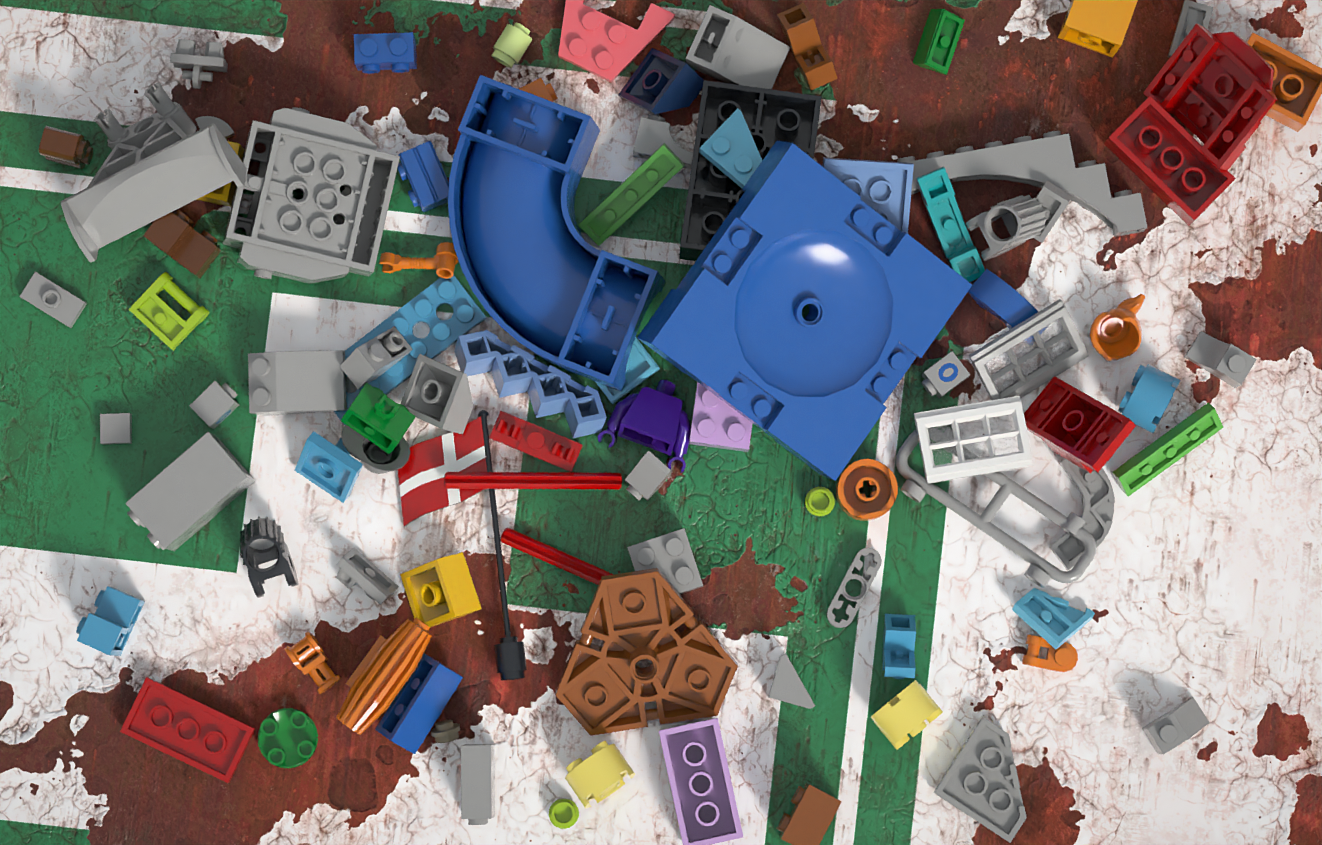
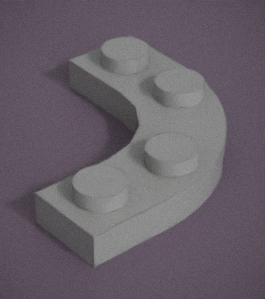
M1064 459L1059 464L1078 487L1083 497L1081 518L1086 522L1083 528L1094 537L1097 548L1107 536L1113 522L1115 496L1111 482L1103 468L1098 473L1093 470L1090 474L1069 460ZM1068 533L1049 546L1066 570L1071 569L1084 552L1083 542Z

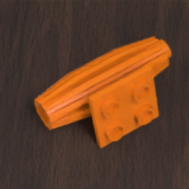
M416 617L413 622L407 619L387 639L380 635L346 682V685L351 689L336 718L348 728L361 735L384 712L386 713L395 697L416 670L432 637L428 633L431 627Z

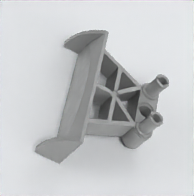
M160 83L154 84L156 90L153 86H150L144 93L157 110V113L127 128H123L110 109L104 110L106 115L101 111L95 117L94 121L108 137V146L112 151L87 188L61 201L62 210L69 229L89 262L97 260L99 248L234 181L238 188L245 185L247 168L217 126L213 123L196 132L195 124L182 106L172 102Z

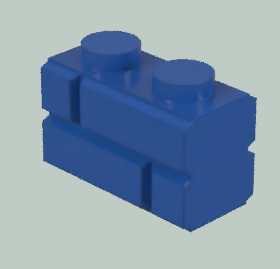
M425 142L400 153L398 156H400L401 162L398 163L397 168L402 180L409 179L413 188L407 192L414 208L420 205L422 211L426 212L439 205L448 203L449 182L432 142Z

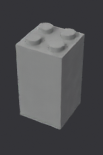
M207 432L126 502V505L131 509L127 514L138 526L146 527L150 531L147 537L158 549L175 551L251 486L255 480L221 440L212 433Z

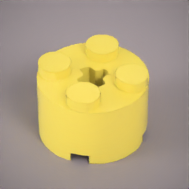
M914 680L876 711L871 718L894 748L898 750L910 740L907 735L908 733L912 737L916 736L927 727L924 720L931 723L943 711L922 685Z
M603 741L591 750L592 755L584 761L578 758L566 767L568 774L565 779L585 808L591 807L588 801L595 799L599 803L625 785L623 778L627 774L631 779L635 775L615 744L608 745L606 741Z

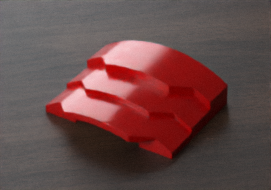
M1198 23L1195 24L1143 92L1147 98L1151 96L1168 113L1174 114L1204 143L1200 150L1219 169L1229 170L1245 150V143L1259 127L1263 117L1278 100L1272 91L1274 69L1235 32L1212 34Z

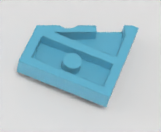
M738 108L699 148L700 154L742 189L762 162L744 116Z
M1033 588L1018 600L1012 608L1022 620L1054 649H1058L1092 620L1095 614L1088 608H1086L1085 612L1068 606L1069 601L1059 597H1052L1048 593Z

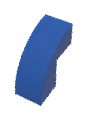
M988 269L982 273L968 291L981 308L1002 320L1009 330L1039 312L1015 289ZM1048 326L1039 330V334L1041 335ZM1031 335L1023 340V342L1031 346L1035 339Z

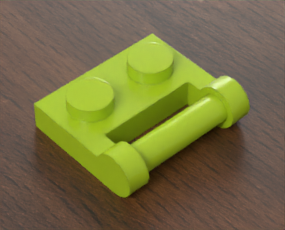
M164 272L128 310L174 351L192 330L208 316L210 311L204 306L200 307L172 281L173 277L168 272ZM162 290H165L191 314L187 321H184L158 296Z

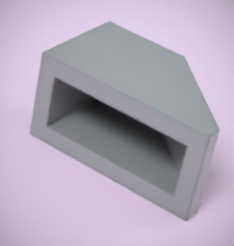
M648 451L625 479V482L629 484L626 490L638 501L642 497L648 501L671 476V470Z
M1192 697L1142 729L1156 752L1164 755L1190 739L1210 722L1195 698Z

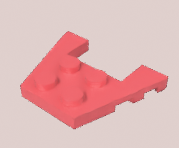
M566 0L558 57L612 83L638 57V54L674 20L675 14L651 3L639 29L636 30L584 5L585 0Z

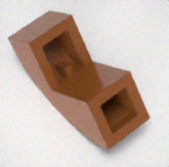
M802 3L777 14L786 41L809 89H816L838 79L833 62L822 46L814 18L806 5Z

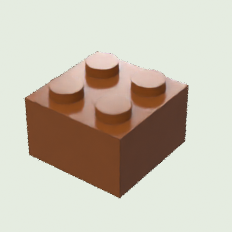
M806 783L804 788L798 786L791 799V802L795 804L790 815L784 813L777 827L781 831L779 837L792 845H820L842 802Z

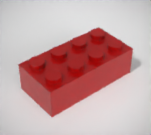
M1151 96L1104 143L1188 226L1236 179L1228 170L1219 169L1200 150L1202 145Z

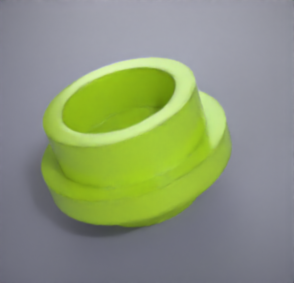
M815 487L805 497L806 509L814 516L822 517L829 514L835 505L834 495L825 487Z
M566 798L558 799L550 806L549 818L554 826L566 829L572 827L577 822L579 810L572 800Z

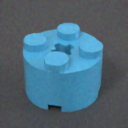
M1149 364L1146 367L1140 365L1131 384L1135 389L1133 393L1126 392L1119 405L1118 412L1131 419L1135 425L1154 433L1181 380Z

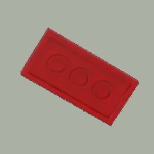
M146 677L120 732L226 783H230L256 728Z

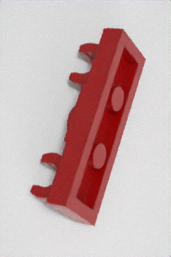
M500 411L489 436L494 441L568 472L573 471L583 447L580 443L503 411Z

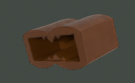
M46 126L39 145V153L45 156L48 161L83 169L92 160L93 148L90 147V142L85 140L83 135Z

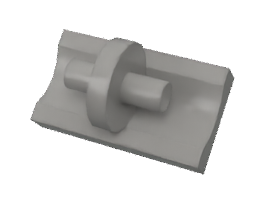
M179 39L176 52L170 55V63H173L174 68L193 69V71L183 70L182 79L192 80L193 88L200 89L202 81L213 80V73L203 72V70L227 72L228 63L224 59L222 43L206 42L205 56L195 55V41Z

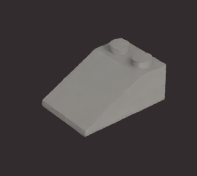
M283 351L248 354L249 413L270 416L347 410L346 374L340 367L345 361V351Z

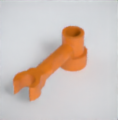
M443 242L437 246L434 258L402 257L390 252L382 253L380 257V264H383L382 272L394 273L395 271L411 268L436 269V274L445 279L453 277L455 265L459 262L454 245L449 242Z

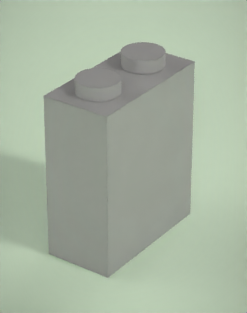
M495 744L461 745V819H468V825H486L488 819L495 817Z

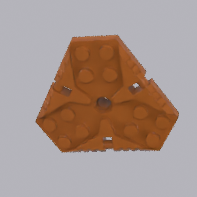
M658 568L602 576L582 624V636L580 640L575 641L555 695L590 736L648 727L647 721L659 719L660 725L712 717L717 716L738 664L703 621L695 619L692 608L673 588ZM684 623L687 629L680 633L677 628ZM594 637L602 640L600 646L592 643ZM641 659L652 661L647 667L642 668L636 665ZM656 701V708L645 709V703Z

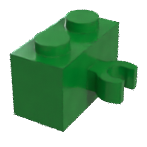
M366 382L340 421L390 454L416 416L410 413L404 405L398 404L387 397L382 390L372 387Z

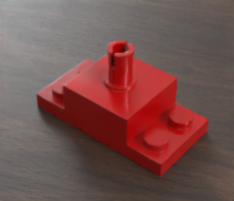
M1056 376L1051 379L1024 413L1026 427L1029 432L1041 438L1052 451L1090 474L1093 470L1098 473L1136 427L1131 419Z

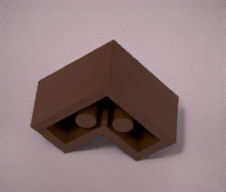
M178 209L155 220L143 236L201 279L221 252L215 245L218 240L205 230L201 234L192 228L194 222Z

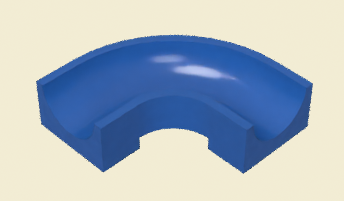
M480 75L458 128L461 135L453 156L449 177V225L461 269L484 309L501 328L519 343L552 364L622 392L626 382L627 362L636 334L654 297L659 292H662L666 281L656 270L594 248L585 241L578 228L574 210L575 195L599 135L600 128L589 115Z

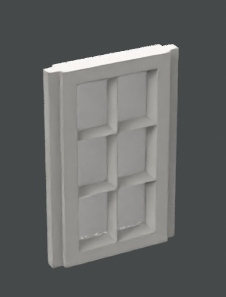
M1061 299L969 355L991 400L1014 396L1022 398L1051 380L1054 376H1058L1089 356Z

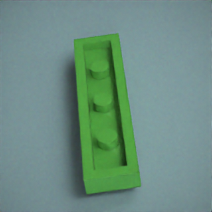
M664 143L591 211L578 226L600 246L676 175L685 164Z
M1209 403L1205 404L1114 470L1112 473L1121 490L1129 497L1224 428L1215 408Z

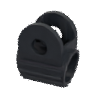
M258 516V519H250L248 524H244L243 531H240V558H243V565L247 566L248 577L256 597H264L265 590L262 585L265 583L264 580L284 574L288 586L294 587L299 585L292 557L287 544L284 542V533L281 532V526H278L275 520H269L268 517L260 518ZM258 539H267L274 543L273 546L264 550L254 549L249 546ZM278 559L274 565L268 568H259L258 566Z

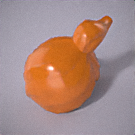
M1143 294L1124 300L1117 308L1111 309L1108 312H1102L1094 319L1090 328V339L1092 346L1106 361L1119 360L1130 356L1139 348L1142 341V329L1136 313L1140 310L1145 299Z

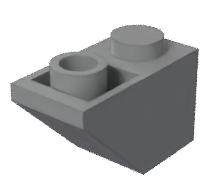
M394 326L357 347L340 367L356 388L360 389L366 382L370 383L381 376L413 349Z

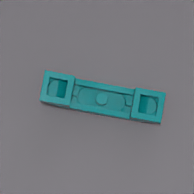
M943 166L916 178L930 221L950 268L968 282L978 279L985 269L954 197L955 192L945 167Z

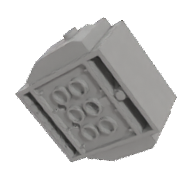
M292 107V109L283 108L273 112L269 124L253 120L242 162L247 168L245 185L240 188L236 186L223 240V245L240 249L237 263H241L246 269L253 270L256 277L271 279L272 275L308 284L342 278L348 272L368 277L373 274L400 156L376 151L377 145L349 123L309 114L310 111L302 108ZM257 143L265 145L266 151L264 153H257L254 147ZM250 161L260 163L257 176L247 174ZM343 185L348 186L351 190L350 195H342L340 187ZM243 189L254 191L247 218L237 216ZM295 189L301 190L303 198L300 200L295 199L292 192ZM334 215H342L344 223L341 225L335 224L333 221ZM239 228L245 230L246 236L236 234L235 230Z

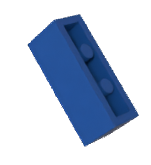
M424 653L416 670L395 697L375 730L395 744L416 754L463 677Z

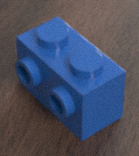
M414 33L354 34V61L358 71L367 74L379 73L380 70L404 73L409 72V69H417L416 38Z

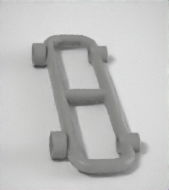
M933 427L928 428L929 438L936 443L954 440L953 431L949 428L944 433ZM916 429L908 436L896 455L898 472L907 479L900 489L906 496L920 503L926 493L1030 563L1031 565L1024 575L1042 588L1046 586L1050 578L1060 583H1071L1078 580L1084 574L1095 557L1096 542L1094 537L1083 528L1086 522L1073 512L1066 517L1001 472L983 474L1001 487L982 514L979 515L934 483L927 484L925 477L909 467L908 457L919 442ZM956 446L942 448L957 456ZM962 446L965 460L979 458ZM1010 493L1060 526L1066 533L1083 542L1084 552L1071 570L1062 571L991 523Z

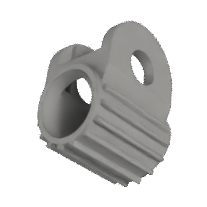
M1021 195L997 203V205L991 207V210L983 212L966 222V226L970 231L980 227L989 245V248L981 252L983 260L987 261L1026 242V240L1041 234V230L1046 228L1045 221H1047V218H1045L1046 210H1043L1042 207L1043 203H1039L1037 198H1031L1030 195ZM1002 217L1011 237L1005 239L997 237L993 232L991 223Z

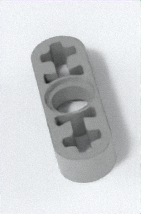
M864 548L855 555L827 609V620L832 626L843 628L853 621L882 564L881 556L875 549ZM870 553L873 555L872 560L876 565L875 567L869 566L864 574L870 576L867 582L862 576L852 574V571L856 568L859 572L863 566V562L860 560L861 555L866 557ZM856 579L861 582L863 590L859 596L852 597L847 594L845 586L849 580ZM841 594L846 600L856 602V605L853 608L849 604L845 610L848 619H842L838 623L834 621L835 615L832 613V610L834 608H841L844 602L838 600Z

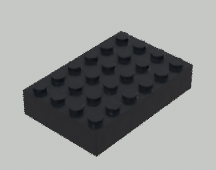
M704 80L679 259L696 261L744 194L740 186L699 153V148L738 108L744 116L762 160L776 141L793 143L814 159L822 96Z

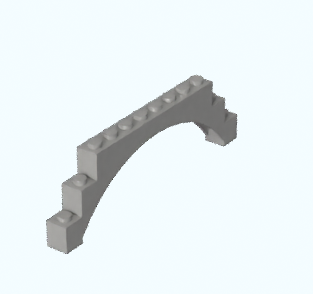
M1060 131L1044 133L1043 138L1032 140L1031 136L1015 138L1012 144L1003 145L1002 141H995L985 144V148L973 150V146H966L956 149L955 154L944 155V151L927 154L926 159L915 160L914 156L897 160V162L914 164L911 195L920 192L916 178L943 166L946 169L950 182L979 179L1006 180L1043 188L1045 183L1049 181L1072 195L1071 201L1090 211L1113 230L1114 237L1140 233L1147 229L1141 193L1132 194V190H1124L1114 193L1115 197L1111 198L1105 163L1096 164V160L1081 162L1078 164L1079 168H1075L1069 134L1061 135Z

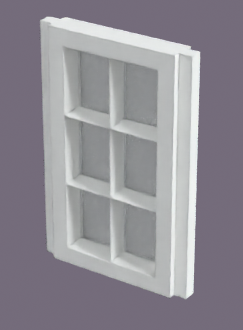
M1020 396L914 413L927 484L1033 466V457Z

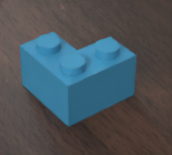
M107 586L106 590H101L96 598L94 606L98 608L95 614L89 613L87 618L83 617L79 622L76 633L79 634L77 641L107 655L121 656L145 601L114 587Z

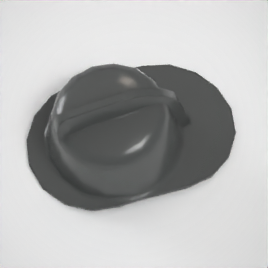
M345 425L343 427L341 435L343 445L370 472L383 474L389 471H396L408 462L410 448L404 437H402L394 450L388 454L349 426Z

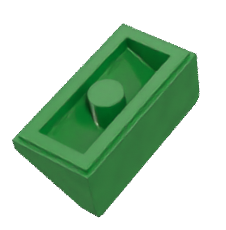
M931 9L913 64L947 75L965 19L945 9Z

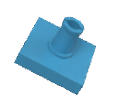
M313 431L306 440L294 471L344 503L351 494L363 464L350 456L351 454L343 445L342 437L334 445Z

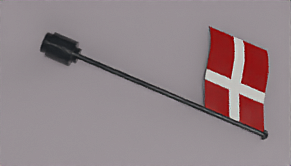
M481 410L478 413V418L466 425L463 434L450 432L410 447L408 462L398 469L404 527L425 514L461 503L485 490L447 489L444 486V475L446 472H493L487 425L489 413L486 410ZM489 489L505 637L499 638L500 644L494 645L497 674H500L501 681L525 678L524 671L527 670L524 642H518L517 636L511 637L495 489Z

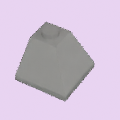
M419 354L401 404L418 419L440 429L463 434L473 409L467 374Z

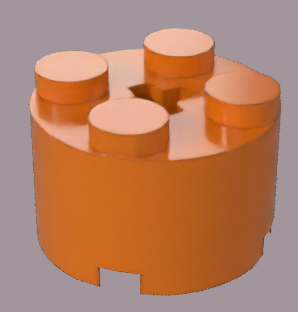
M861 459L850 464L842 472L836 485V498L841 509L849 517L860 521H871L883 516L891 509L898 494L897 480L893 472L881 462L873 459ZM864 482H867L868 487L874 488L870 498H866L865 494H860L859 492Z

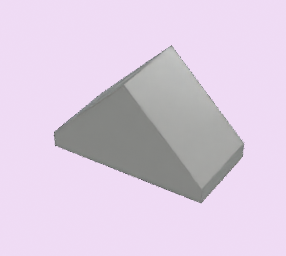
M787 654L781 655L768 697L808 709L815 707Z

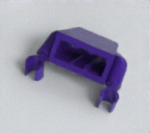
M660 380L656 390L643 387L639 394L632 393L617 403L607 422L609 427L607 430L600 432L598 442L600 443L603 440V436L608 433L612 437V442L608 448L615 446L618 440L616 431H619V437L670 456L673 450L675 454L668 460V468L671 470V463L674 460H680L682 462L680 473H682L686 468L683 455L687 454L691 427L687 413L681 410L683 402L673 397L675 385L670 381Z

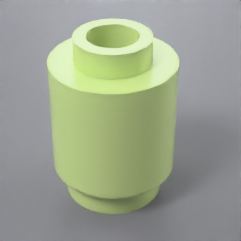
M515 22L514 26L507 24L493 47L495 51L491 56L502 65L512 68L514 63H519L532 41V38L529 36L530 30Z

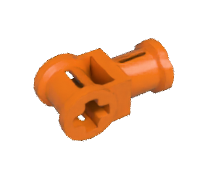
M309 630L299 642L292 647L287 646L284 648L296 667L304 675H310L318 686L317 691L319 694L327 691L342 679L339 675H335L326 663L328 658L323 648Z

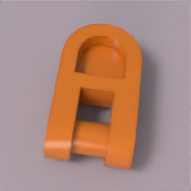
M1027 634L1026 644H1028L1027 654L1023 655L1022 664L1057 672H1067L1076 666L1078 654L1071 644L1065 642L1058 649H1054L1042 637ZM1040 647L1048 648L1046 660L1038 658Z

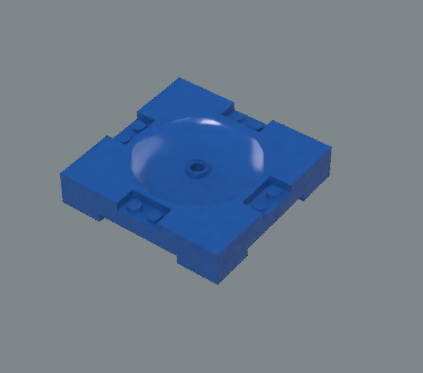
M776 141L743 187L744 194L676 290H670L637 338L775 439L774 441L818 474L836 481L887 408L883 404L916 357L922 358L972 284L909 234L900 231L862 201L857 193L795 144ZM808 304L809 313L803 318L802 309Z

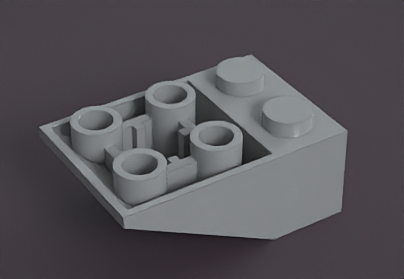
M709 5L686 56V64L692 69L724 83L772 89L790 47L737 16Z

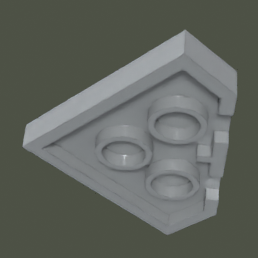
M982 717L933 793L1011 843L1027 817L1011 750L1010 737L1007 732Z

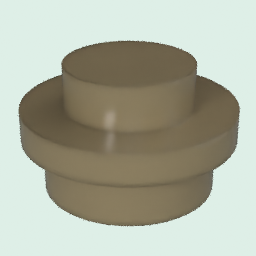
M449 719L435 723V728L430 732L431 736L435 737L436 743H447L459 738L458 731L461 728L460 724L453 723V720Z

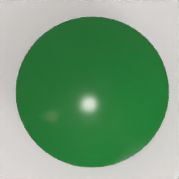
M283 708L269 714L261 723L258 732V746L262 755L272 765L281 768H294L307 762L314 754L318 743V732L313 720L304 712L293 708Z

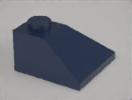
M652 48L618 96L653 114L689 107L703 88L704 80L685 62Z

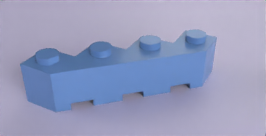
M488 330L458 336L454 352L460 371L467 374V377L491 372L499 398L528 392L536 418L564 412L573 438L602 431L607 417L597 390L588 385L586 387L571 380L570 375L551 365L548 367L535 360L533 355L515 345L511 347L497 339V335Z

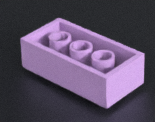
M697 383L689 444L748 452L753 423L700 383Z
M718 718L659 730L683 845H711L743 838Z

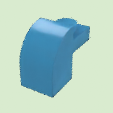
M885 614L882 651L884 677L895 679L915 678V615Z

